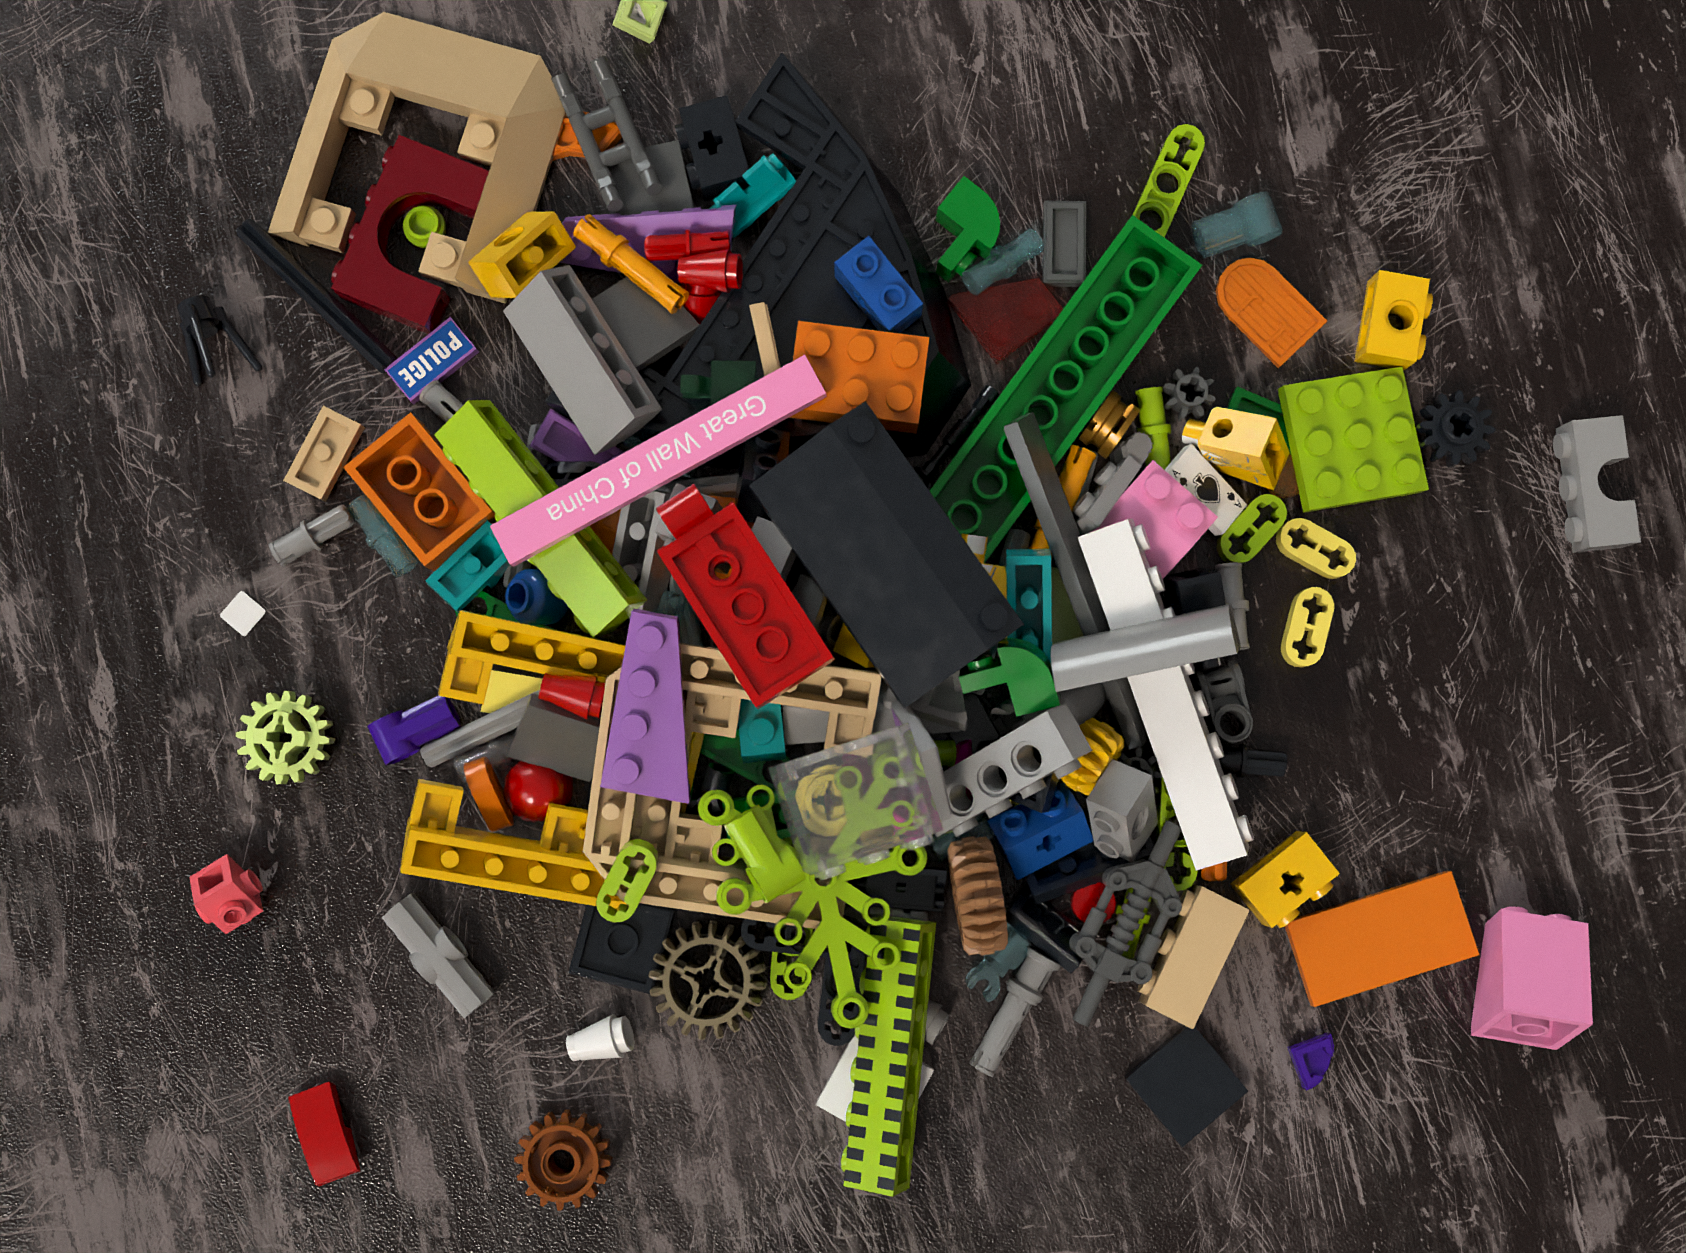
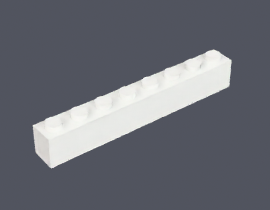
M1133 518L1078 537L1110 630L1176 616L1172 607L1164 608L1159 592L1165 591V585L1158 567L1153 566L1150 568L1145 551L1151 549L1142 524L1135 526ZM1193 663L1127 678L1197 871L1246 856L1250 847L1248 842L1253 841L1254 836L1247 816H1238L1233 800L1239 799L1238 790L1232 774L1224 775L1219 758L1224 757V751L1218 734L1216 732L1209 734L1204 720L1205 716L1210 715L1208 705L1201 690L1194 692L1189 675L1195 674Z

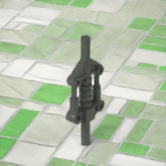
M1166 820L1148 860L1141 859L1109 867L1104 871L1102 882L1105 888L1096 907L1091 908L1081 931L1075 933L1070 938L1071 950L1079 955L1087 966L1094 971L1072 1018L1086 1027L1089 1026L1110 980L1117 983L1134 981L1137 984H1146L1152 978L1150 965L1162 942L1159 938L1169 917L1179 915L1182 910V902L1167 870L1164 869L1181 832V827ZM1134 888L1133 892H1128L1126 896L1129 899L1127 904L1123 903L1121 907L1123 910L1122 915L1118 913L1116 917L1118 923L1117 925L1113 924L1111 928L1112 936L1108 935L1106 938L1107 946L1105 947L1097 943L1095 939L1106 918L1105 910L1114 891ZM1152 897L1158 910L1161 912L1151 934H1146L1136 958L1124 956L1122 954L1124 951L1128 952L1130 948L1128 942L1129 940L1133 941L1135 937L1133 931L1134 929H1139L1140 924L1138 921L1144 918L1146 913L1143 910L1144 908H1149L1150 902L1148 900Z

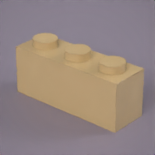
M1196 884L1193 885L1191 891L1186 889L1180 897L1182 910L1179 913V917L1173 929L1167 928L1160 938L1162 942L1157 952L1161 955L1154 969H1152V978L1146 984L1138 985V992L1142 993L1139 999L1141 1003L1191 1029H1194L1250 911Z

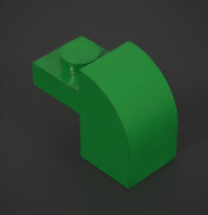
M963 176L937 208L935 220L957 237L937 263L936 273L948 283L957 273L962 277L967 273L977 259L974 251L986 261L990 259L1000 230L999 213L993 200L987 193Z
M1004 638L997 646L999 658L993 659L992 654L980 655L963 667L958 676L963 694L1007 683L1016 717L1060 706L1061 694L1060 691L1056 692L1050 660L1041 649L1022 639Z

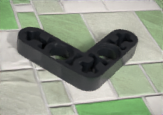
M843 916L844 919L866 932L859 920ZM743 918L741 936L744 942L753 949L799 955L805 946L798 943L789 946L777 942L778 940L774 932L770 931L765 932L763 939L755 938V931L748 929L749 925H756L757 920ZM766 922V925L775 928L776 923ZM785 925V940L792 939L791 932L794 926ZM850 944V948H847L850 966L855 978L856 992L861 995L859 985L860 977L865 967L866 954ZM826 947L820 956L825 958L817 1016L818 1032L827 1044L842 1046L850 1042L855 1036V1028L841 1027L839 1034H833L831 1026L825 1024L826 1021H833L834 1019L831 1013L832 1003L826 1004L828 998L833 1000L837 995V991L829 983L833 970L828 947ZM855 1002L852 1003V1006L845 1005L843 1008L844 1017L849 1019L857 1016L859 1012V1007Z

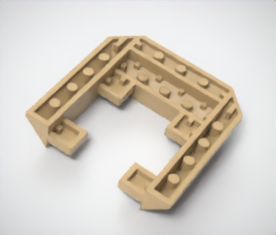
M386 12L335 37L331 41L268 234L309 247L310 244L344 253L356 213L351 208L327 202L325 198L349 126L383 135L395 97L468 117V121L457 153L462 159L490 166V170L467 241L431 232L418 272L423 277L458 286L467 293L506 304L508 298L490 297L468 261L526 212H536L553 160V151L555 145L558 144L564 126L563 120L567 116L551 80L552 76L540 55Z
M680 643L682 689L685 706V734L689 761L692 733L698 732L735 738L741 699H751L718 648ZM826 665L769 703L829 712L824 751L868 758L882 677L877 672ZM621 666L606 678L583 853L605 879L625 843L634 839L646 840L655 847L659 860L655 873L639 903L777 923L780 919L787 916L802 891L778 896L769 903H765L763 900L754 901L745 912L737 915L728 914L719 907L716 901V891L724 880L740 878L747 884L751 883L745 870L748 866L744 859H738L730 866H722L712 857V847L721 839L723 825H709L699 815L681 813L682 802L600 787ZM813 832L810 833L807 856L811 858L815 855H825L837 836H822ZM853 846L842 863L851 861ZM637 852L635 857L626 856L631 860L627 874L632 877L635 876L640 866L649 867L644 863L645 855L643 853ZM718 856L722 861L731 859V857ZM826 868L819 869L815 873L816 883L820 886L829 883L831 879L830 872ZM622 884L616 895L620 900L624 901L628 887ZM730 889L726 895L727 902L731 905L740 904L743 900L741 889ZM836 897L840 916L843 917L845 902ZM818 902L802 927L817 928L822 920ZM785 923V925L795 926L793 923Z

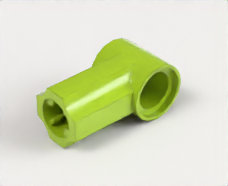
M759 805L744 811L724 824L727 833L748 866L745 870L749 880L765 903H769L806 879L799 861L788 846L782 845Z

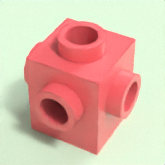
M228 854L189 877L193 902L198 915L207 924L213 922L225 934H228L242 924L248 923L255 916L263 912L260 892L263 891V887L259 878L250 869L244 871Z

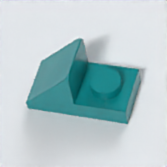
M488 520L425 580L427 585L457 613L466 607L486 586L492 590L510 565L490 528L492 524Z

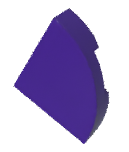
M1328 1032L1287 1047L1302 1088L1306 1091L1318 1085L1329 1068L1334 1054V1043L1332 1035Z

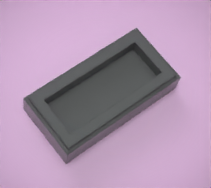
M1044 201L1042 286L1080 287L1086 279V201Z

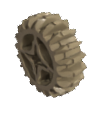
M717 920L710 921L708 933H703L700 921H695L692 923V937H689L687 931L680 927L676 930L680 944L678 945L672 939L666 938L662 944L671 954L668 956L656 953L653 957V960L664 966V969H656L649 972V978L662 980V985L650 989V995L655 997L665 995L666 1000L656 1006V1010L658 1013H661L671 1007L674 1013L668 1018L667 1024L673 1026L679 1017L686 1021L681 1031L685 1036L689 1034L693 1024L699 1025L698 1038L700 1040L706 1038L708 1026H713L717 1039L723 1038V1023L726 1022L729 1028L736 1033L740 1030V1023L736 1018L738 1014L746 1021H751L754 1017V1014L746 1004L761 1006L763 1002L759 995L752 993V989H766L767 981L754 979V974L765 971L766 965L760 962L751 964L750 959L756 957L760 950L751 948L745 952L742 948L745 944L742 936L739 937L737 942L730 939L735 928L732 924H728L723 935L717 934ZM701 944L716 945L709 960L705 963L696 964L690 961L687 963L678 959L684 951L693 946ZM727 951L734 955L742 968L744 987L735 984V981L728 978L723 971V962ZM716 959L714 980L719 982V987L715 988L712 984L710 989L706 990L702 999H700L699 995L702 991L701 985L703 980L697 977V972L701 970L704 974L707 969L711 968ZM674 972L680 974V978L685 979L692 986L693 996L689 1007L680 1000L676 993L673 982ZM719 995L726 998L730 996L738 1000L732 1007L716 1014L701 1013L707 999L711 996Z

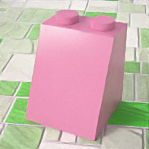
M1522 907L1501 908L1485 923L1471 1022V1036L1557 1050L1593 1025L1588 923L1572 921L1569 916L1563 914L1543 916L1528 913V910Z

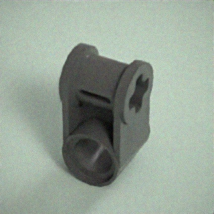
M1234 659L1229 660L1226 666L1206 671L1194 669L1195 674H1192L1194 691L1201 690L1203 692L1210 715L1204 717L1209 734L1216 732L1221 745H1231L1246 739L1252 731L1253 718L1246 698L1245 683L1238 662ZM1219 681H1225V682H1226V683H1222V684H1218V685H1214V686L1211 685V683H1215V682H1219ZM1225 713L1233 715L1239 723V729L1235 736L1225 734L1220 727V719Z

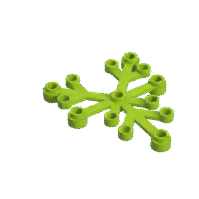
M893 752L883 753L874 759L871 765L873 781L862 798H860L858 789L862 783V776L858 769L853 766H844L835 772L833 781L835 787L841 793L847 822L825 855H815L809 858L779 838L782 845L788 846L799 861L806 879L781 894L786 895L802 891L787 916L776 923L774 928L776 939L784 945L796 944L802 937V925L817 902L822 918L796 961L786 966L783 974L784 981L793 990H803L808 987L812 980L811 970L826 946H828L837 989V995L831 1004V1013L839 1025L850 1029L859 1027L865 1022L869 1008L865 998L856 992L845 941L870 956L874 965L882 970L894 968L899 962L900 955L898 949L893 944L878 941L841 917L836 897L861 912L864 920L869 924L875 926L882 925L890 916L889 905L880 898L869 897L846 881L893 870L903 875H916L923 870L927 862L925 848L915 840L904 839L895 843L889 853L842 863L862 831L889 825L906 827L914 819L915 812L912 805L903 800L894 801L886 808L877 809L889 788L900 786L908 775V765L905 759ZM889 761L894 762L898 766V774L893 779L887 778L883 773V767ZM844 771H851L855 775V784L851 788H845L840 783V776ZM766 785L753 786L747 793V804L750 808L756 806L752 801V795L756 790L762 789L767 792L769 796L768 803L760 808L777 835L771 808L774 803V793ZM722 790L708 791L702 795L698 802V814L709 825L720 826L726 824L741 814L734 809V802L730 795ZM713 799H720L725 805L724 813L718 817H714L708 812V804ZM898 805L904 806L908 811L906 820L901 823L895 821L892 814L894 808ZM720 839L712 847L713 859L722 866H730L738 858H742L731 839ZM724 843H728L734 848V855L728 861H722L717 856L718 847ZM908 849L914 850L917 854V861L912 866H906L902 861V855ZM822 868H826L831 874L829 883L824 886L818 885L815 881V873ZM740 878L724 880L716 891V901L719 907L731 915L741 914L750 907L752 902L762 900L752 883L747 884ZM732 888H739L743 892V900L738 905H731L727 902V892ZM873 903H880L883 907V915L878 920H872L868 915V909ZM785 923H793L796 926V935L790 940H785L780 935V929ZM884 947L890 948L893 952V958L887 964H881L877 958L879 950ZM797 967L803 968L806 973L805 980L800 984H793L789 979L790 972ZM849 1002H855L859 1007L857 1016L851 1019L844 1017V1006Z

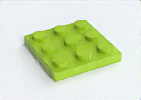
M1403 367L1283 385L1278 389L1303 513L1422 493L1429 490Z

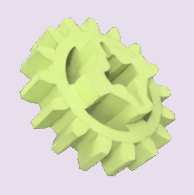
M284 691L282 699L276 693L266 694L267 705L262 702L253 701L251 706L255 711L254 716H241L240 719L248 727L246 731L236 732V737L245 739L246 746L241 747L237 752L238 755H250L252 758L245 766L247 770L262 768L259 774L260 780L269 781L275 774L276 784H287L290 775L294 783H301L305 781L304 770L310 774H318L320 772L315 763L317 759H330L331 756L323 751L324 745L333 744L335 739L325 736L324 730L333 726V723L328 720H320L319 717L325 710L323 706L315 705L309 708L312 697L301 695L296 701L295 692ZM273 714V720L262 729L264 722ZM301 715L308 721L311 732L301 723ZM280 733L292 734L291 742H280ZM260 744L270 753L269 760L263 754ZM307 747H310L304 758L297 762L298 755Z

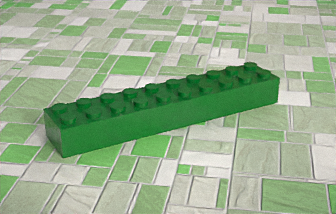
M1133 215L930 490V493L960 535L969 534L988 537L984 563L1031 500L1004 432V426L1020 416L1034 412L1055 467L1202 266L1198 261Z

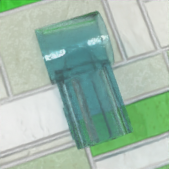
M1267 191L1248 196L1234 204L1233 208L1196 220L1191 225L1193 240L1203 258L1243 244H1247L1248 247L1268 242L1283 233L1281 223Z

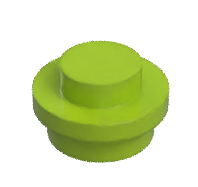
M427 205L417 206L405 216L403 231L406 238L413 245L426 248L431 232L445 235L446 222L442 214L434 207Z

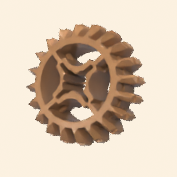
M970 836L953 841L947 849L957 924L963 949L968 955L980 954V956L1005 950L1008 944V926L993 846L986 836L977 838Z

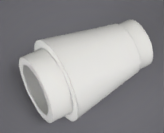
M614 1014L575 1034L567 1036V1052L572 1061L623 1058L626 1052L634 1049V1034L631 1024L626 1016L617 1018Z

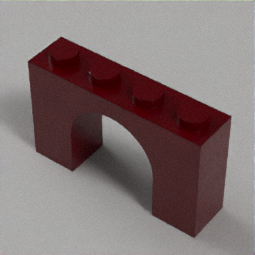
M398 135L394 146H389L382 160L383 172L378 183L372 184L367 192L365 206L367 208L361 221H357L350 231L348 238L350 246L344 260H339L333 269L331 277L333 285L331 289L343 300L429 334L440 325L451 298L442 287L409 275L392 266L387 246L390 231L400 216L422 205L445 207L474 219L489 171Z

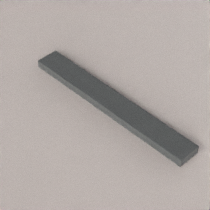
M1034 412L1020 416L1005 425L1004 432L1083 636L1110 631L1078 537L1081 536ZM1128 678L1102 682L1126 747L1133 749L1143 746L1149 737Z

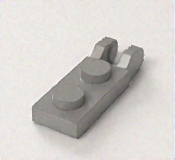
M1135 432L1128 440L1122 441L1109 455L1110 462L1094 478V482L1098 484L1092 493H1085L1073 507L1072 512L1076 515L1074 519L1081 536L1088 534L1101 525L1149 456L1153 443L1151 438L1144 434V432Z

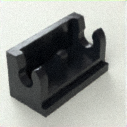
M924 867L921 872L911 876L903 875L893 870L858 878L857 889L871 898L876 897L884 900L889 905V908L942 912L944 908V885L946 884L947 870L945 868ZM873 903L872 905H870L874 907H882L880 903Z

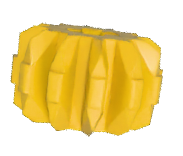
M1094 718L1086 720L1085 723L1079 726L1093 751L1078 759L1082 765L1081 768L1061 778L1066 786L1087 796L1091 793L1111 760L1117 761L1124 748V739L1114 730L1115 728L1105 722L1101 723Z

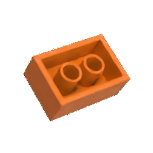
M798 321L793 361L803 355L806 356L827 397L789 418L833 423L866 401L886 430L916 434L919 424L929 337Z
M411 412L343 467L420 562L432 571H436L487 520L491 524L497 522L495 512L485 499L480 498L471 490L468 483L469 479L460 467L446 458L442 445L423 422Z

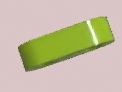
M1271 494L1260 495L1252 500L1225 533L1219 536L1216 548L1220 558L1226 563L1237 562L1244 564L1251 560L1284 524L1287 510L1283 501ZM1270 505L1274 509L1271 513L1272 519L1275 520L1274 523L1268 520L1256 528L1252 524L1260 515L1256 507L1264 508ZM1246 531L1251 535L1243 544V548L1247 551L1246 554L1238 552L1233 555L1229 551L1232 546L1231 541L1228 540L1229 536L1236 539Z
M634 839L625 843L620 849L596 900L598 912L607 921L614 923L623 922L629 919L635 912L655 873L659 860L658 852L651 843L642 839ZM637 852L643 853L645 855L644 863L649 867L640 866L634 877L628 875L627 872L631 860L626 856L635 857ZM622 884L628 887L624 897L626 904H620L616 909L610 906L611 898L606 894L614 896Z

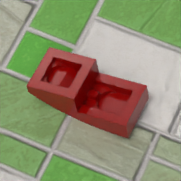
M329 1081L289 1096L288 1099L295 1128L315 1185L320 1187L359 1172L360 1166L352 1130L344 1125L336 1085Z

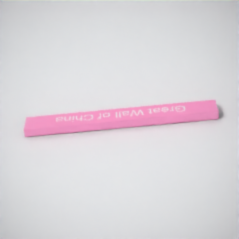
M803 355L490 525V528L509 564L514 567L827 397L826 392L808 359Z

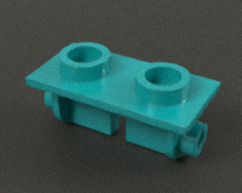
M774 153L769 157L763 155L757 163L742 175L749 184L745 190L735 181L718 197L713 199L715 204L709 209L721 208L724 205H737L733 238L744 229L750 227L776 201L782 199L796 182L783 162Z

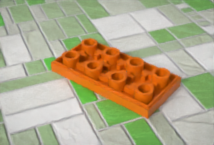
M1443 871L1300 916L1285 926L1310 1005L1313 1007L1479 955L1452 871Z

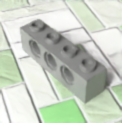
M1065 703L1045 711L943 772L952 810L951 818L936 823L917 789L912 790V793L936 837L951 830L958 837L979 825L975 817L986 812L988 817L992 818L1012 807L1013 805L1009 798L1015 794L1020 793L1022 798L1025 799L1047 787L1043 779L1052 773H1055L1057 779H1061L1081 768L1082 765L1078 759L1093 750ZM1033 746L1041 754V764L1033 756ZM999 767L1004 770L1007 777V783H1005L1001 779L999 775ZM966 787L972 793L973 802L968 798L966 794Z

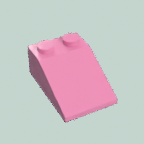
M1152 460L1123 492L1101 525L1093 531L1132 518L1135 526L1142 524L1151 549L1145 551L1150 568L1157 566L1162 579H1164L1218 516Z

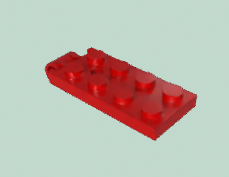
M692 484L656 508L663 522L676 539L670 544L657 549V553L757 709L768 704L835 660L733 501L727 504L724 509L714 514L696 485ZM723 562L729 563L732 567L730 576L725 579L718 578L715 574L716 567Z

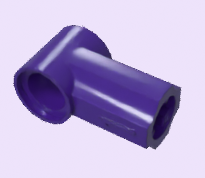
M438 695L405 712L400 710L379 718L367 727L385 765L388 766L420 751V746L462 727L451 700Z

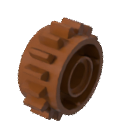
M565 1109L561 1118L556 1119L552 1111L548 1112L544 1116V1126L537 1121H534L529 1126L530 1132L534 1137L523 1135L520 1138L518 1144L525 1149V1152L518 1153L514 1157V1162L523 1166V1170L516 1177L518 1181L526 1180L529 1185L525 1192L527 1196L535 1193L541 1197L540 1206L544 1207L549 1201L555 1202L557 1211H562L566 1202L572 1201L575 1208H579L583 1203L584 1194L592 1199L598 1194L599 1191L594 1182L599 1184L606 1183L609 1175L601 1169L610 1166L613 1162V1157L604 1155V1150L611 1142L610 1139H601L598 1135L602 1127L600 1123L594 1126L586 1123L588 1114L583 1113L578 1119L572 1118L570 1109ZM566 1150L570 1152L574 1158V1167L571 1169L558 1167L554 1162V1151Z

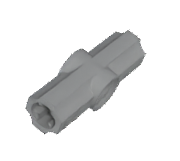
M414 893L399 901L382 917L386 925L411 953L409 954V959L417 972L430 984H436L463 1018L469 1016L495 994V991L486 982L482 974L468 960V952L460 939L447 927H441Z

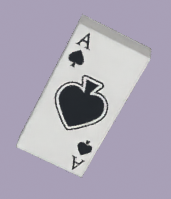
M1192 444L1183 447L1165 468L1168 474L1218 516L1208 528L1214 536L1224 534L1247 506L1243 499Z

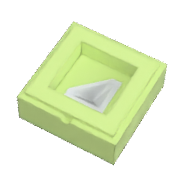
M621 0L612 25L650 44L655 39L667 2L664 0Z

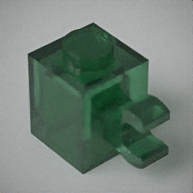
M711 361V377L681 375V394H683L685 399L711 398V405L758 380L756 361Z

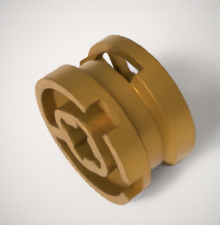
M1112 390L1078 440L1086 446L1090 443L1098 448L1097 453L1106 459L1141 409L1133 404L1127 406L1121 402V396ZM1115 427L1119 428L1117 432L1114 431Z

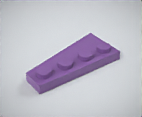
M724 205L721 208L701 209V207L684 208L682 211L659 212V210L642 211L641 214L632 215L615 213L592 216L616 236L623 235L629 240L628 245L646 259L644 241L647 236L685 234V229H690L691 233L729 231L731 250L737 205ZM585 216L566 217L562 225L576 248L562 259L560 263L621 273L613 266L607 267L600 261L601 256L573 236L576 225L581 219L585 220ZM678 260L649 261L672 281L680 283L677 272Z
M633 609L631 612L600 785L602 788L690 803L679 617L640 609Z

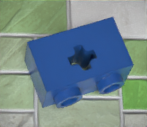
M870 236L866 237L834 262L835 278L878 331L901 333L921 317L923 302Z
M1063 782L1056 786L1049 812L1040 813L1018 804L987 820L998 848L1016 880L1094 841L1081 806L1068 786Z

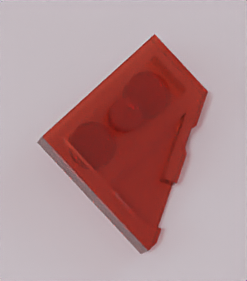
M1039 278L957 293L948 298L949 305L996 364H999L1054 322L1063 310L1062 306Z

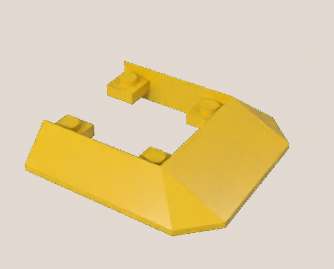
M460 610L447 646L448 652L438 694L442 697L484 705L493 664L541 674L598 676V681L606 683L607 676L622 666L625 645ZM692 733L688 761L690 792L704 733ZM418 779L410 818L408 817L400 873L597 906V896L605 879L583 853L588 810L549 803L540 841L456 826L464 792L463 787ZM682 803L681 813L686 812L687 803ZM606 894L611 898V907L617 909L620 904H626L616 894L614 896Z

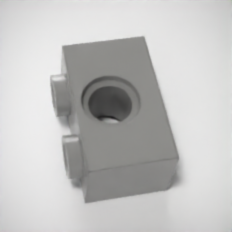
M1112 759L1086 799L1094 846L1111 858L1121 857L1133 862L1158 823L1152 775Z

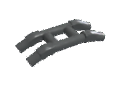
M602 56L591 61L590 64L608 104L605 107L585 115L567 72L552 77L551 80L606 207L610 212H617L623 207V201L608 168L632 159L648 195L654 196L662 191V184L637 131L607 58ZM615 121L624 143L601 152L592 131Z

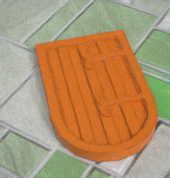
M1255 258L1239 259L1227 266L1218 279L1216 287L1218 305L1228 319L1277 368L1285 363L1299 348L1303 347L1306 341L1327 322L1279 271L1264 260Z

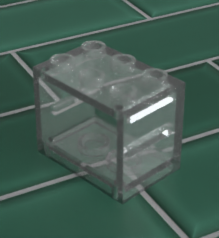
M909 723L894 726L768 768L797 859L805 873L809 875L814 874L815 878L819 877L820 880L846 872L844 863L856 859L858 863H863L864 865L884 860L890 857L888 849L900 845L901 849L907 848V850H912L933 843L932 834L944 830Z

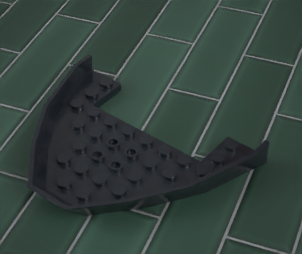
M781 53L735 123L738 129L804 171L744 258L741 288L731 289L730 293L722 292L665 377L648 366L639 372L662 410L644 427L621 443L636 447L764 377L749 305L762 302L767 304L780 367L793 361L798 321L878 331L834 276V262L866 237L870 236L923 302L921 317L899 333L929 337L917 433L886 431L906 458L926 455L971 387L944 287L898 190L819 93L789 59ZM552 391L545 401L552 410L573 421L555 392ZM787 418L772 426V428L790 432V455L831 423ZM743 443L702 465L714 468H738Z

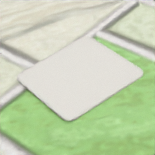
M240 591L222 611L220 617L242 636H246L266 611L245 592Z

